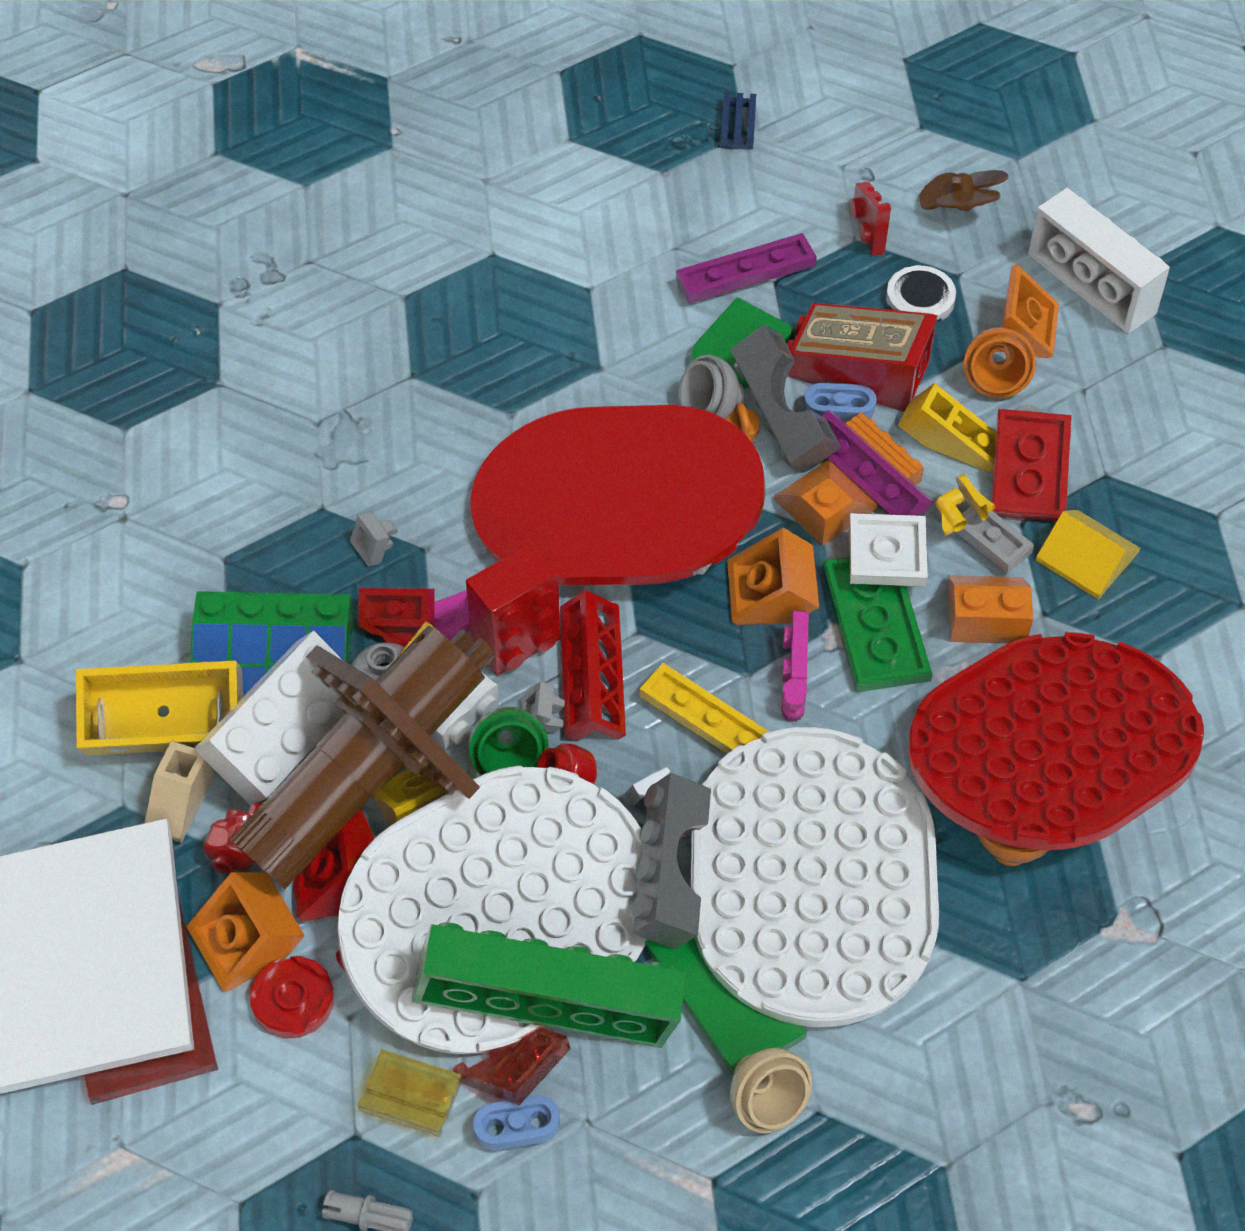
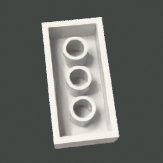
M1068 188L1038 207L1028 252L1030 257L1127 334L1157 314L1170 266Z
M315 631L297 640L194 748L250 806L253 803L267 799L315 747L319 740L344 715L334 704L340 695L331 687L327 688L311 673L315 666L306 656L316 645L340 658Z

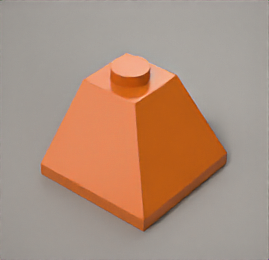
M830 460L819 465L774 496V500L822 546L849 529L850 513L871 514L878 509V504Z

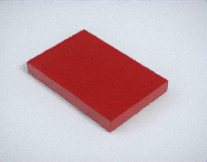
M998 409L991 502L995 505V509L992 511L999 517L1057 522L1062 512L1066 511L1072 415Z

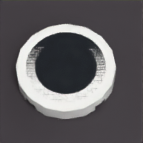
M920 265L905 267L896 272L888 282L886 302L888 307L890 305L893 310L931 313L938 315L937 320L941 318L942 321L954 309L956 288L952 280L944 272L933 267Z

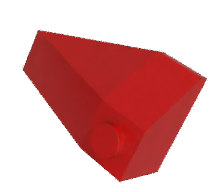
M362 808L308 864L302 873L295 878L294 896L297 919L310 921L338 916L347 880L364 850L375 839Z

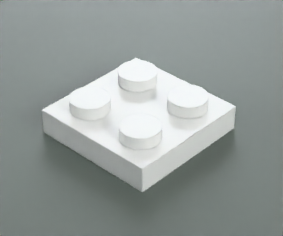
M850 513V584L926 586L928 575L925 516Z

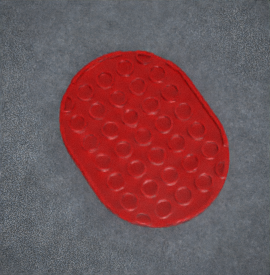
M680 405L581 407L555 412L538 418L517 429L502 440L485 459L476 475L471 491L470 508L477 536L486 548L487 553L496 562L532 543L558 573V585L659 584L690 577L693 575V571L703 568L710 563L715 565L737 549V544L748 531L751 532L760 518L765 501L766 483L763 465L753 443L737 426L714 413Z
M1065 632L1064 636L1044 638L1042 634H1036L1012 641L998 648L935 687L920 703L912 721L908 737V759L915 780L926 797L944 815L968 831L983 838L1013 847L1036 850L1068 849L1091 844L1110 836L1180 788L1191 776L1197 765L1204 738V724L1202 715L1198 713L1192 701L1193 695L1186 685L1169 668L1145 652L1120 641L1115 645L1095 640V635Z

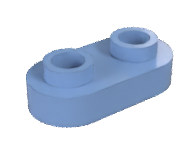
M817 383L811 385L806 390L804 409L805 411L811 410L820 416H823L827 410H830L843 421H849L859 413H863L867 418H871L875 413L877 398L873 390L864 385Z
M541 1095L490 1103L477 1111L473 1121L474 1135L482 1147L493 1151L544 1143L551 1140L560 1128L559 1108L553 1100ZM535 1118H543L546 1124L537 1128L531 1122ZM493 1125H499L503 1128V1131L498 1135H492L488 1132V1129Z

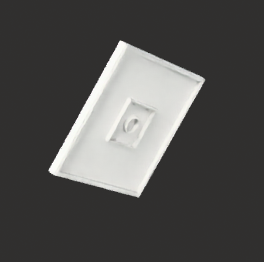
M162 819L0 856V1094L194 1050L173 843L169 821Z

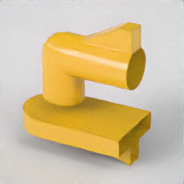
M965 474L956 477L959 489L955 487L936 499L935 505L942 515V529L945 536L952 532H958L967 525L966 519L956 507L964 502L965 498L982 521L989 518L988 512L995 509V505L976 490Z

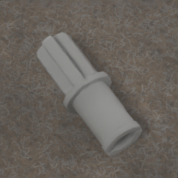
M329 1190L323 1205L329 1206V1209L324 1208L322 1210L324 1219H334L359 1225L361 1231H367L369 1228L381 1231H410L413 1221L412 1211L408 1208L377 1202L372 1195H368L364 1199L338 1193L334 1190Z

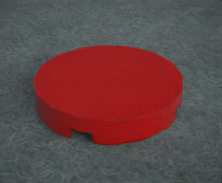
M290 956V959L282 961L277 959L268 963L256 975L250 987L251 1010L257 1023L269 1034L284 1039L301 1038L315 1032L328 1020L334 1007V987L327 970L315 960L302 956Z

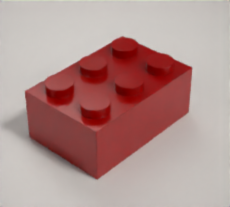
M532 543L466 579L470 635L475 641L479 638L485 640L495 652L496 656L492 659L489 667L496 676L507 670L518 668L527 658L539 651L549 650L560 640L558 573Z

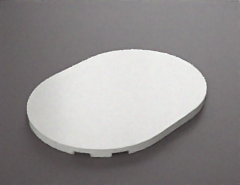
M794 727L762 734V737L753 740L744 746L739 745L718 762V766L709 775L706 782L704 781L703 786L711 788L708 825L700 830H692L690 888L701 897L699 929L695 941L706 965L725 989L750 1008L783 1022L811 1027H833L859 1022L883 1012L898 1002L910 991L923 974L930 960L939 926L936 838L932 815L923 793L918 791L906 775L907 771L886 752L880 753L871 746L862 743L863 739L826 728Z
M522 766L503 768L484 774L474 779L480 788L470 799L457 791L452 796L446 794L388 827L364 850L355 864L342 894L338 913V944L344 969L355 993L372 1015L389 1030L418 1046L450 1054H478L514 1045L545 1028L539 1025L413 1003L412 997L419 956L431 924L439 925L440 923L450 922L462 926L467 931L477 933L486 930L498 931L505 934L506 938L523 941L528 938H535L547 942L548 946L565 949L570 946H578L588 949L590 954L606 957L612 954H621L630 957L632 962L637 960L647 940L633 934L635 917L632 914V908L637 898L639 882L636 877V871L641 861L643 845L640 840L641 828L619 800L604 788L600 789L594 784L578 777V774L553 767L523 768Z

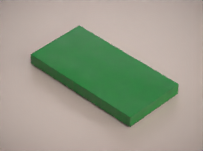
M850 556L823 560L822 571L856 693L931 681L932 670L907 586L850 584Z
M695 938L676 949L649 939L645 941V949L654 962L668 963L675 970L686 971L683 1004L732 1076L738 1062L745 1056L769 1048L787 1050L806 1039L807 1032L803 1026L766 1016L750 1008L725 989L706 965L698 950Z

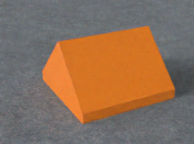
M1018 264L1011 266L1001 327L1016 330L1027 338L1034 349L1036 357L1047 359L1053 357L1059 303Z

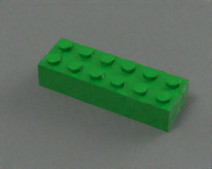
M444 922L439 925L431 924L419 956L412 1002L662 1048L681 1021L686 971L675 970L672 965L664 962H653L648 965L632 962V959L626 955L612 954L607 957L590 954V951L583 947L570 946L563 949L548 946V943L541 939L528 938L520 941L506 938L505 934L498 931L486 930L477 933L464 930L458 924Z

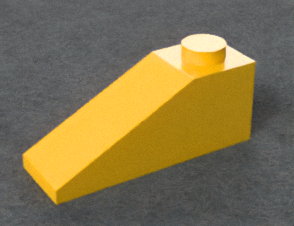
M935 383L910 401L898 424L900 428L926 448L993 474L996 435L994 429Z

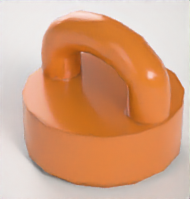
M737 403L735 409L726 420L737 426L752 442L758 437L760 432V418L757 413L746 408L743 403Z

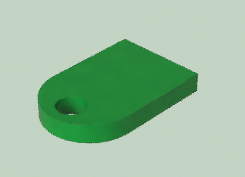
M737 297L695 343L691 362L702 355L719 357L731 366L738 378V383L746 389L749 387V384L736 371L734 363L737 361L730 349L763 324L781 333L784 341L788 344L789 340L795 337V327Z

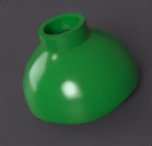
M501 707L488 712L477 721L469 739L470 759L480 775L514 766L537 768L540 755L549 748L548 737L541 722L530 712L518 707ZM503 731H510L513 733L512 736L507 739L498 738L500 733Z

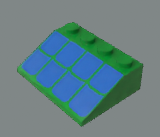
M197 591L192 619L190 663L237 661L242 669L243 697L297 640L312 631H315L343 661L350 664L354 630L351 595Z

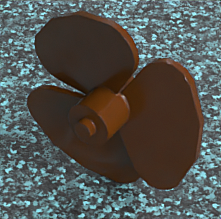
M1001 170L979 171L971 174H955L950 172L938 175L925 185L919 195L921 208L932 210L941 207L970 211L975 206L999 200L1001 196L998 191L979 188L998 185L1005 182L1009 176Z

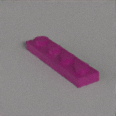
M800 233L676 270V281L690 304L816 266L817 256L804 234Z
M827 410L822 417L827 419L841 446L840 449L827 458L890 515L923 516L934 501L837 414Z

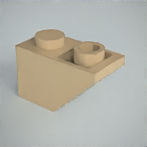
M171 741L154 774L145 823L167 819L171 825L172 840L180 843L183 842L215 777L213 768L193 747Z

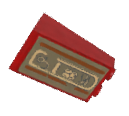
M812 303L807 316L801 315L798 320L795 341L789 340L787 344L796 361L787 376L812 384L864 385L873 390L877 398V404L905 412L910 401L915 397L929 365L938 315Z

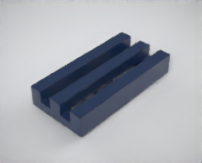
M724 92L720 147L753 149L757 94H750V98H743L744 93H737L736 98L730 97L731 92ZM730 107H736L734 140L727 139ZM743 107L749 108L747 140H741Z

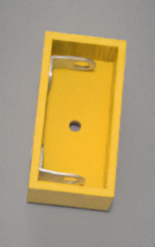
M237 661L76 669L77 749L86 756L163 752L167 750L171 741L195 748L243 698L242 669ZM162 707L169 708V713L165 717L159 716V710Z

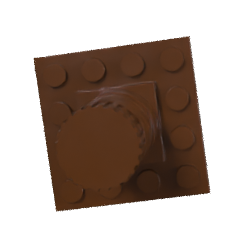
M427 626L375 681L369 675L316 645L306 656L315 666L311 673L327 688L331 687L340 695L334 704L344 715L315 745L316 748L230 839L282 888L286 889L370 798L373 799L402 767H405L415 775H424L434 785H439L451 796L457 791L470 799L480 786L431 736L485 679L481 671L484 667L487 668L496 656L493 649L485 640L479 638L475 641L462 629L449 640L435 628Z

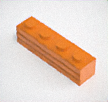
M859 413L846 422L915 485L922 481L924 468L921 462L913 459L902 445L895 443L886 431H882L876 426L872 418H867L863 413Z

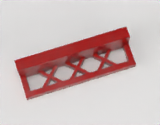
M583 590L560 606L565 737L577 742L591 732L597 731L619 740L626 736L619 605L587 590ZM597 610L606 614L607 628L597 615ZM598 639L602 641L608 650V660L599 648ZM600 671L610 683V693L600 680ZM601 704L604 705L611 715L612 723L602 719Z

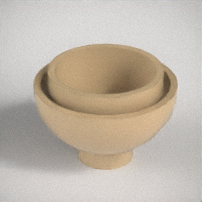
M782 1048L764 1049L745 1056L738 1062L731 1082L730 1101L736 1116L747 1128L758 1133H771L785 1128L798 1118L810 1099L812 1091L811 1071L806 1062L798 1055Z

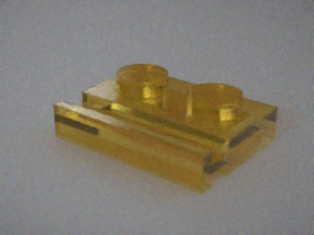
M381 1049L365 1086L364 1095L359 1100L358 1108L360 1112L441 1137L442 1128L448 1119L462 1084V1075Z

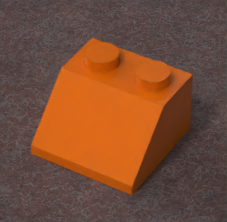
M785 528L776 531L727 560L732 623L736 625L792 623L793 611L811 613L819 608L813 545Z
M948 575L950 642L1008 644L1029 636L1033 622L1031 586L1023 577Z
M231 872L186 926L223 991H230L253 979L268 963L277 959L279 961L286 959L305 936L266 872Z

